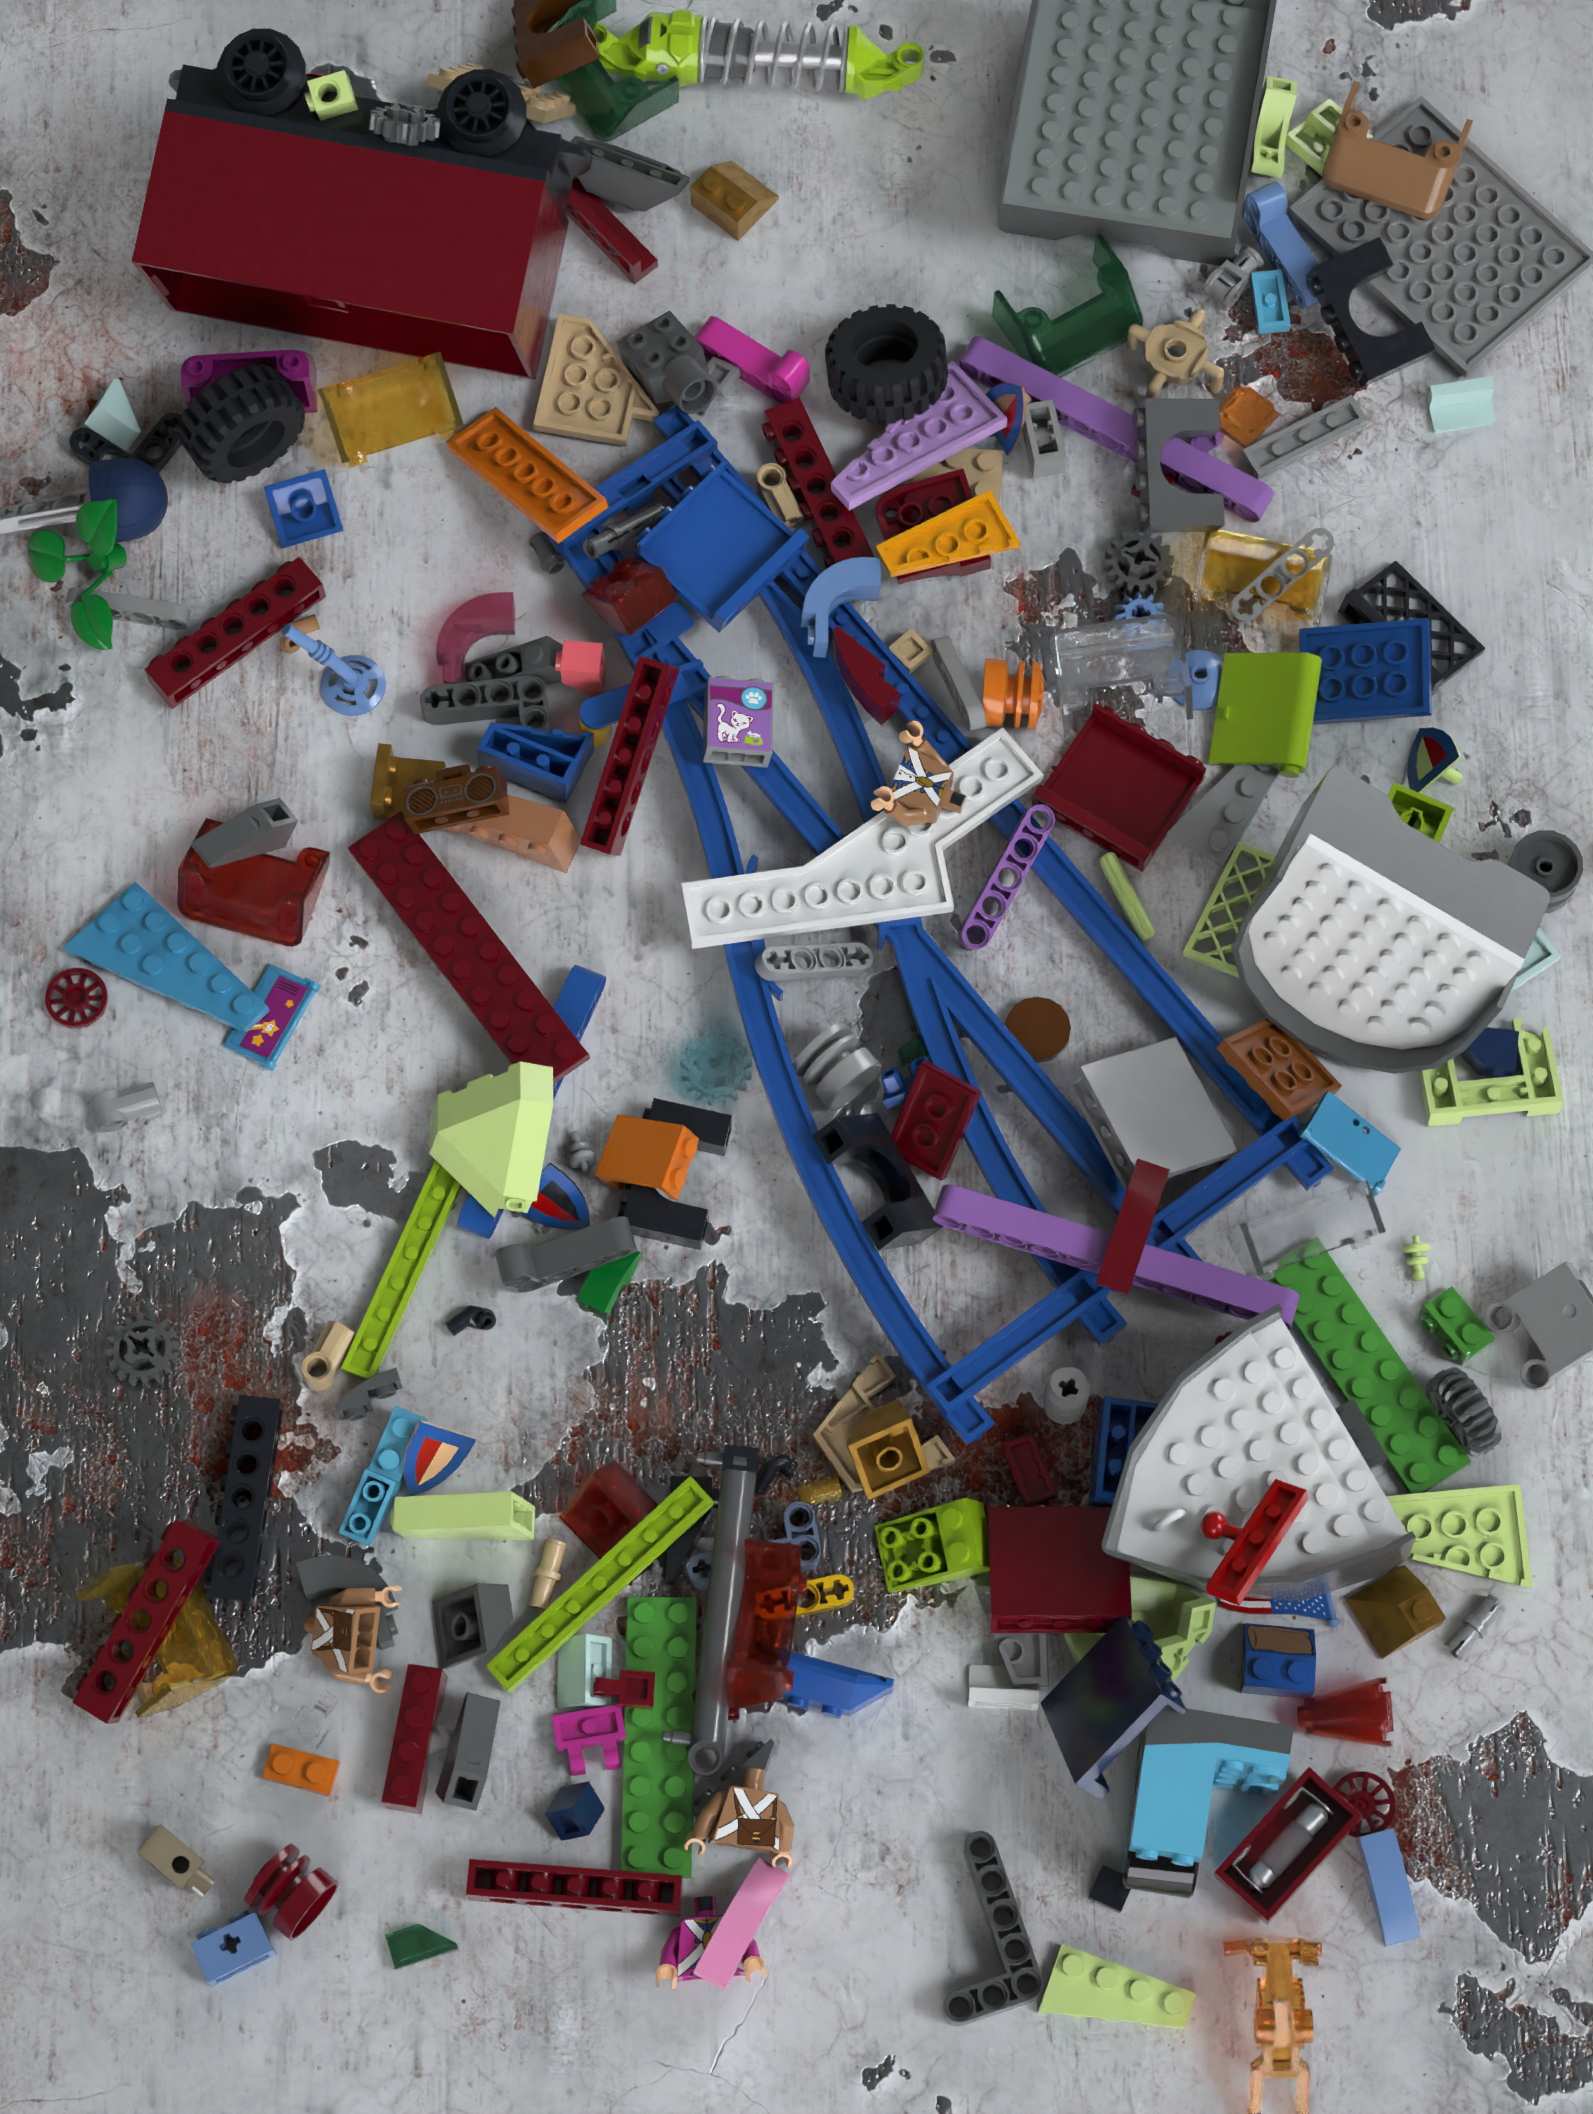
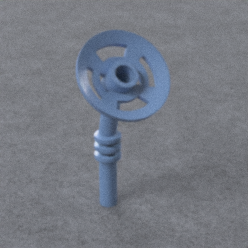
M291 624L285 625L282 630V634L308 651L309 657L321 665L329 666L324 672L321 681L322 695L329 707L343 715L358 716L370 712L381 702L386 690V681L382 669L376 662L360 655H348L339 658L335 655L334 649L324 644L321 640L315 641ZM350 662L362 663L367 665L371 669L367 670L363 666L350 664ZM335 671L338 674L337 685L329 687L331 675ZM369 680H377L374 694L370 699H367L364 693L369 687ZM339 696L346 701H356L357 705H346L335 698Z

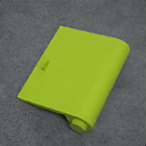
M1305 652L1225 653L1208 763L1210 765H1272L1279 771L1281 776L1288 778H1297L1299 774L1304 773L1308 762L1322 659L1317 655Z

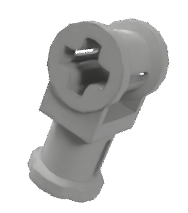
M1242 246L1239 250V255L1232 263L1226 260L1221 267L1216 268L1209 275L1202 290L1206 293L1211 292L1224 302L1223 306L1230 308L1247 287L1251 272L1263 266V259L1252 247Z

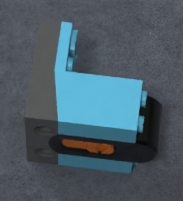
M1166 1705L1140 1732L1121 1866H1123L1121 1884L1124 1888L1191 1898L1196 1886L1199 1863L1203 1858L1212 1786L1219 1789L1232 1790L1233 1785L1240 1786L1241 1792L1275 1796L1278 1792L1279 1784L1282 1785L1286 1779L1294 1726L1188 1708L1182 1714L1171 1706Z

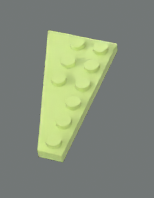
M1521 1484L1386 1496L1407 1533L1413 1531L1416 1536L1408 1557L1409 1560L1532 1588Z

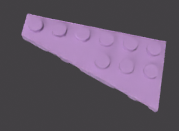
M952 360L947 365V385L939 400L934 405L929 404V409L923 414H914L913 419L907 421L899 419L896 420V423L889 424L886 427V432L878 440L875 438L868 445V450L859 459H854L831 482V491L850 511L1007 427V417Z

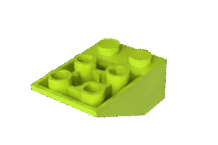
M962 1498L874 1526L888 1593L964 1579L989 1571L988 1524L983 1502Z

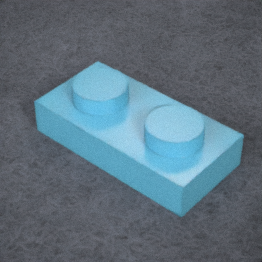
M1282 269L1251 272L1250 283L1258 334L1290 331L1291 324Z

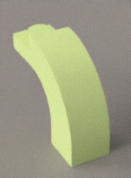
M1266 75L1261 94L1249 170L1262 178L1269 179L1273 177L1282 178L1285 142L1297 96V82Z

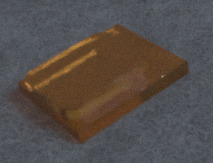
M1239 385L1220 404V432L1245 449L1279 417L1280 413L1274 410L1273 403L1254 389Z

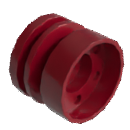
M292 1843L284 1847L261 1868L244 1898L245 1903L251 1908L259 1905L257 1912L262 1917L267 1916L278 1908L279 1910L274 1917L272 1925L290 1941L300 1936L315 1921L330 1902L339 1885L338 1881L321 1867L305 1876L304 1874L309 1867L311 1859L307 1855L298 1858L300 1850Z

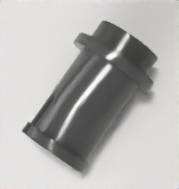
M540 532L530 539L529 544L542 562L540 567L543 571H547L548 574H555L564 567L563 556L557 552L545 532Z

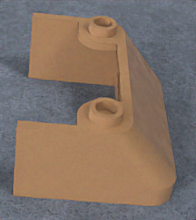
M1354 81L1338 120L1323 167V181L1330 188L1421 219L1435 218L1441 212L1464 153L1473 120H1466L1457 144L1443 140L1436 141L1429 147L1426 156L1423 157L1366 137L1369 130V120L1363 113L1354 110L1360 82Z

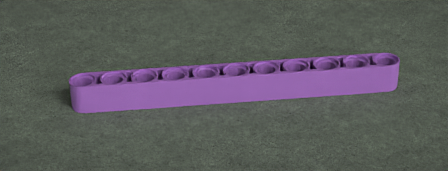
M974 336L956 363L968 377L990 388L1002 383H1015L1024 386L1025 393L1031 397L1030 403L1053 399L1059 424L1139 465V459H1136L1134 456V444L1138 440V430L1133 425L1132 414L982 337ZM1178 438L1167 440L1162 448L1160 455L1161 470L1175 477V484L1194 494H1223L1224 509L1249 522H1258L1274 497V491L1264 482Z
M948 1184L942 1186L932 1217L936 1223L944 1227L1099 1274L1112 1235L1102 1230ZM1147 1244L1144 1246L1132 1285L1245 1320H1250L1271 1307L1280 1304L1282 1308L1281 1318L1288 1330L1292 1327L1300 1295L1292 1289Z

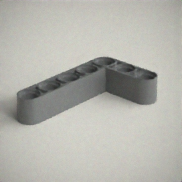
M985 1831L971 1833L966 1839L963 1852L1004 1974L948 1994L943 2004V2016L948 2023L957 2027L1032 2003L1040 1996L1043 1988L1042 1975L997 1844L993 1836ZM975 1841H983L988 1845L990 1852L985 1857H975L970 1851L971 1844ZM996 1875L1001 1881V1887L997 1891H987L981 1882L984 1876ZM1000 1908L1007 1909L1011 1912L1013 1921L1006 1926L999 1925L993 1919V1913ZM1016 1942L1022 1945L1025 1952L1024 1956L1019 1960H1012L1007 1957L1005 1953L1007 1944ZM1031 1977L1036 1983L1035 1992L1027 1995L1022 1994L1016 1984L1019 1978ZM988 1988H996L1001 1992L1003 2000L997 2006H990L985 2003L983 1992ZM953 2000H964L969 2006L968 2014L959 2018L953 2016L949 2011V2004Z

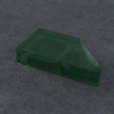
M421 1924L385 1934L395 1970L459 1950L457 1943Z

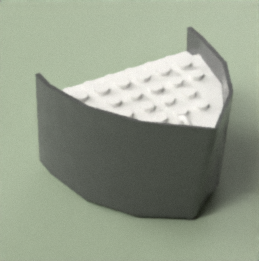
M1277 1304L1245 1322L1178 1375L1129 1447L1102 1540V1549L1110 1556L1207 1591L1205 1585L1234 1543V1540L1225 1537L1218 1540L1206 1538L1200 1530L1202 1517L1208 1512L1217 1511L1226 1517L1229 1524L1243 1528L1275 1479L1306 1489L1309 1499L1244 1598L1300 1602L1375 1578L1408 1559L1416 1536L1413 1531L1407 1533L1371 1470L1387 1462L1388 1457L1354 1399H1351L1334 1409L1281 1318L1282 1308L1280 1304Z

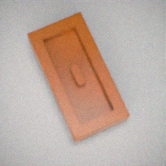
M272 1743L262 1778L331 1797L340 1761Z

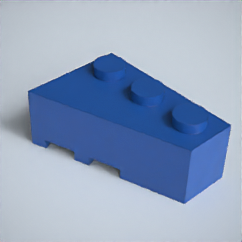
M1105 1396L1098 1404L1088 1505L1097 1507L1113 1505L1129 1447L1159 1403Z

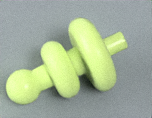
M1419 1235L1412 1236L1413 1244L1404 1245L1402 1250L1404 1253H1412V1257L1407 1259V1264L1414 1266L1413 1279L1415 1281H1422L1425 1277L1422 1265L1428 1263V1258L1422 1256V1252H1428L1431 1246L1428 1243H1419Z

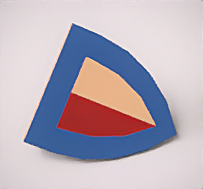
M420 1420L407 1444L403 1460L404 1482L410 1496L428 1491L446 1480L459 1468L467 1457L476 1438Z

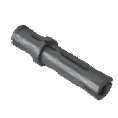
M657 503L618 525L611 524L605 527L603 533L584 541L583 549L585 554L590 559H596L610 550L616 551L622 548L625 542L640 535L647 527L650 529L655 527L659 523L658 517L665 508Z

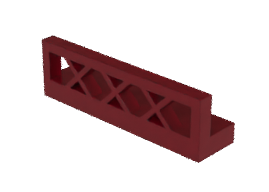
M576 177L572 181L566 214L636 284L658 267V260L593 193L585 190L580 180Z

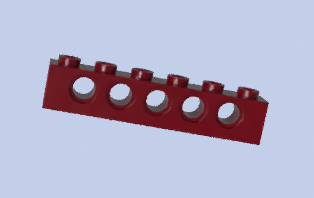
M800 397L764 410L765 423L761 424L763 434L767 442L773 441L776 448L773 451L776 462L782 468L785 467L788 474L786 481L793 495L797 494L801 501L798 506L804 516L803 520L805 522L809 520L813 527L811 536L817 548L822 547L826 555L823 557L826 569L838 562L851 558L875 557L853 509L849 511L831 491V482L837 475ZM791 435L798 437L795 441H788L784 438ZM800 462H808L811 464L809 467L806 468L797 466V464ZM814 488L823 490L821 494H812L809 491ZM825 515H832L836 517V519H834L833 521H825L822 519V517ZM837 542H846L848 546L845 548H838L834 544Z
M300 557L293 561L285 562L279 567L276 574L267 580H261L256 583L250 593L241 599L237 598L230 602L225 611L217 617H211L204 621L200 629L191 636L182 637L169 652L153 658L148 667L145 668L150 684L171 709H174L282 630L285 625L293 622L326 597L323 583ZM283 590L292 591L288 596L278 595ZM259 608L266 609V612L262 615L253 614ZM230 628H241V630L235 634L227 633V631ZM206 646L215 647V649L209 653L201 652L202 649ZM180 665H189V668L183 672L175 671Z
M639 656L580 845L609 855L621 856L680 668Z
M175 1519L174 1523L170 1522L161 1535L163 1542L159 1550L148 1558L144 1565L146 1573L140 1583H136L127 1595L128 1605L124 1612L118 1614L111 1623L109 1631L112 1633L106 1644L100 1645L92 1658V1662H94L89 1674H85L76 1685L75 1692L77 1695L72 1703L106 1724L118 1723L221 1542L220 1539L187 1519ZM178 1549L184 1555V1562L179 1568L173 1562V1555ZM160 1580H163L167 1586V1591L163 1598H160L156 1593V1585ZM143 1610L148 1613L150 1618L149 1624L145 1629L139 1624V1615ZM125 1641H128L132 1646V1654L128 1659L123 1656L121 1650ZM109 1671L115 1677V1684L111 1690L106 1687L104 1682L105 1675Z
M469 1859L466 1896L469 1901L680 1917L683 1877L682 1875Z

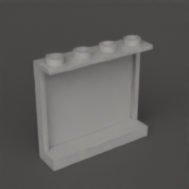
M1176 1037L1082 1065L1067 1081L1125 1192L1137 1158L1170 1169L1167 1177L1169 1178L1215 1162L1221 1167L1238 1152L1232 1136L1226 1130L1216 1107L1209 1099L1203 1088L1202 1081L1197 1077L1186 1052L1182 1049Z

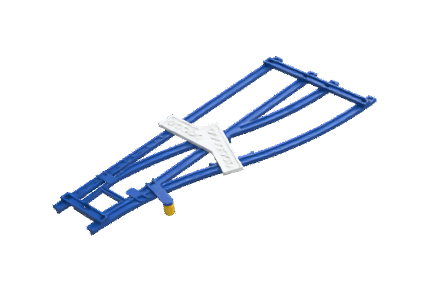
M676 405L653 421V426L666 441L594 488L606 498L609 507L559 544L548 534L547 536L566 560L597 606L622 648L633 671H635L639 656L680 668L661 729L686 791L710 879L681 883L691 947L695 949L716 945L724 946L737 1005L756 1068L772 1113L806 1193L844 1267L885 1335L945 1421L965 1445L968 1446L974 1440L977 1442L981 1439L982 1435L992 1428L995 1423L973 1397L975 1394L1076 1319L1099 1346L1106 1341L1108 1343L1112 1341L1115 1335L1127 1326V1322L1106 1298L1113 1291L1095 1285L1098 1274L1031 1254L1055 1290L951 1366L896 1284L855 1211L834 1165H828L812 1135L818 1132V1129L793 1067L771 996L772 994L778 1001H782L784 991L774 981L765 980L757 973L755 961L766 949L764 942L766 938L873 923L877 928L878 934L877 948L882 949L885 940L893 948L905 994L930 1062L980 1090L952 1022L953 1019L1118 1216L1126 1192L1091 1127L922 926L921 916L953 912L954 909L943 850L987 819L991 821L1008 841L1021 816L1027 810L1017 798L1040 783L1044 775L1003 727L973 747L848 601L836 607L830 614L828 632L833 636V629L839 626L885 664L884 680L900 692L898 714L906 723L917 721L922 725V737L926 738L954 772L951 790L967 795L965 805L960 814L943 808L937 822L933 824L926 823L906 827L885 814L884 808L879 811L873 810L871 801L879 798L873 791L882 786H888L854 701L829 649L827 648L826 657H813V645H807L808 627H800L802 612L772 581L759 594V597L787 643L820 710L848 778L864 824L844 835L772 749L768 768L741 767L816 855V858L800 867L755 873L759 857L753 854L748 862L746 874L744 873L738 844L718 778L712 763L703 762V738L688 706L689 704L704 721V691L708 678L711 676L703 667L704 663L700 659H696L678 638L694 626V618L678 602H674L658 612L654 604L672 593L673 590L660 578L643 587L619 549L616 551L610 550L596 559H590L583 549L584 541L603 533L604 528L602 524L621 510L630 516L654 500V489L658 486L677 506L681 502L679 500L681 494L687 488L675 475L689 468L701 482L703 481L701 476L712 464L717 467L726 459L717 449L718 442L699 420L694 422L687 413L681 411ZM728 461L726 471L766 506ZM804 549L780 575L804 602L811 584L823 571ZM630 684L590 697L581 704L579 734L583 735V732L594 733L595 747L604 745L609 741L612 734V724L619 722ZM1031 815L1030 822L1032 826L1037 829H1043ZM1048 835L1030 867L1032 871L1260 1137L1162 1211L1157 1207L1145 1244L1202 1261L1184 1238L1282 1165L1289 1170L1306 1191L1320 1185L1321 1181L1333 1172L1334 1167L1314 1145L1298 1136L1303 1124L1296 1116L1284 1122L1271 1111L1266 1101L1248 1086L1247 1081L1241 1074L1225 1061L1224 1056L1216 1049L1224 1040ZM1018 840L1015 843L1014 850L1021 858H1026L1029 855L1030 847L1027 842ZM981 1094L963 1138L995 1198L1047 1213L1015 1160L989 1110L983 1094Z

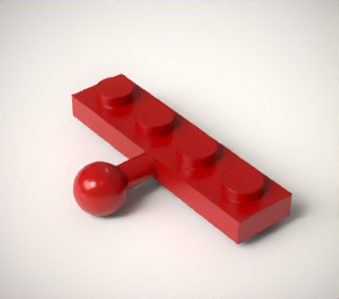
M1275 1479L1243 1528L1229 1524L1226 1517L1217 1511L1208 1512L1202 1517L1200 1530L1206 1538L1218 1540L1225 1537L1234 1540V1543L1205 1585L1209 1595L1238 1606L1241 1604L1309 1499L1306 1489Z

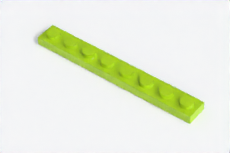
M436 1160L341 1367L342 1372L364 1381L378 1374L462 1188V1185Z
M691 1476L687 1478L485 1666L506 1691L512 1693L703 1516L715 1502Z

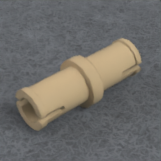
M549 1538L545 1540L546 1543L539 1568L534 1570L533 1575L536 1576L530 1601L528 1602L529 1607L545 1611L550 1606L556 1582H560L562 1575L559 1574L565 1548H567L566 1543Z

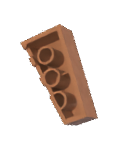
M508 795L509 815L444 828L453 833H464L477 840L487 842L564 873H567L581 842V837L565 811L512 795Z

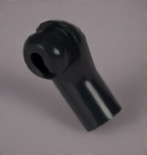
M469 1305L446 1321L445 1325L451 1334L456 1336L467 1327L490 1330L496 1324V1316L490 1309Z
M786 1454L765 1462L757 1474L755 1491L765 1495L775 1477L780 1473L787 1478L792 1477L798 1468L797 1462L791 1460L790 1456Z

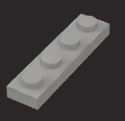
M1350 395L1243 449L1241 456L1255 478L1259 480L1366 426L1368 419L1354 397Z

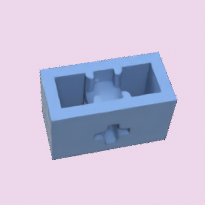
M248 1910L240 1912L228 1920L229 1925L219 1930L216 1927L208 1928L196 1935L197 1941L190 1944L207 1982L212 1987L277 1955L266 1929L256 1912L249 1914ZM231 1938L236 1942H240L236 1945L237 1952L234 1954L228 1950L224 1951L229 1946L227 1941Z

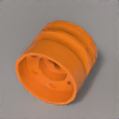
M985 659L982 706L985 713L986 726L1002 727L1006 713H1011L1014 728H1020L1021 714L1028 715L1027 729L1036 730V724L1042 712L1044 695L1041 662H1032L1031 676H1024L1025 661H1019L1016 674L1009 675L1007 660Z

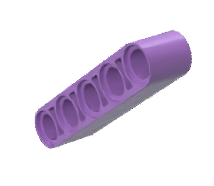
M1043 804L1035 805L1027 809L1021 816L959 928L958 941L963 948L970 951L978 950L990 942L1054 826L1055 815L1048 806ZM1038 811L1044 815L1046 823L1043 829H1037L1032 826L1030 817L1033 812ZM1018 840L1027 842L1030 847L1029 855L1026 858L1019 857L1014 851L1015 843ZM1002 869H1008L1014 875V882L1010 887L1003 886L998 880L999 872ZM987 897L993 898L998 904V911L993 916L987 915L982 908L983 901ZM975 926L981 930L982 940L979 944H972L968 941L966 933L969 927Z

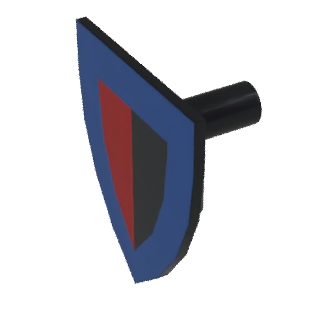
M550 1162L542 1170L537 1201H532L528 1213H520L535 1222L552 1228L580 1230L590 1226V1214L584 1195L573 1180Z

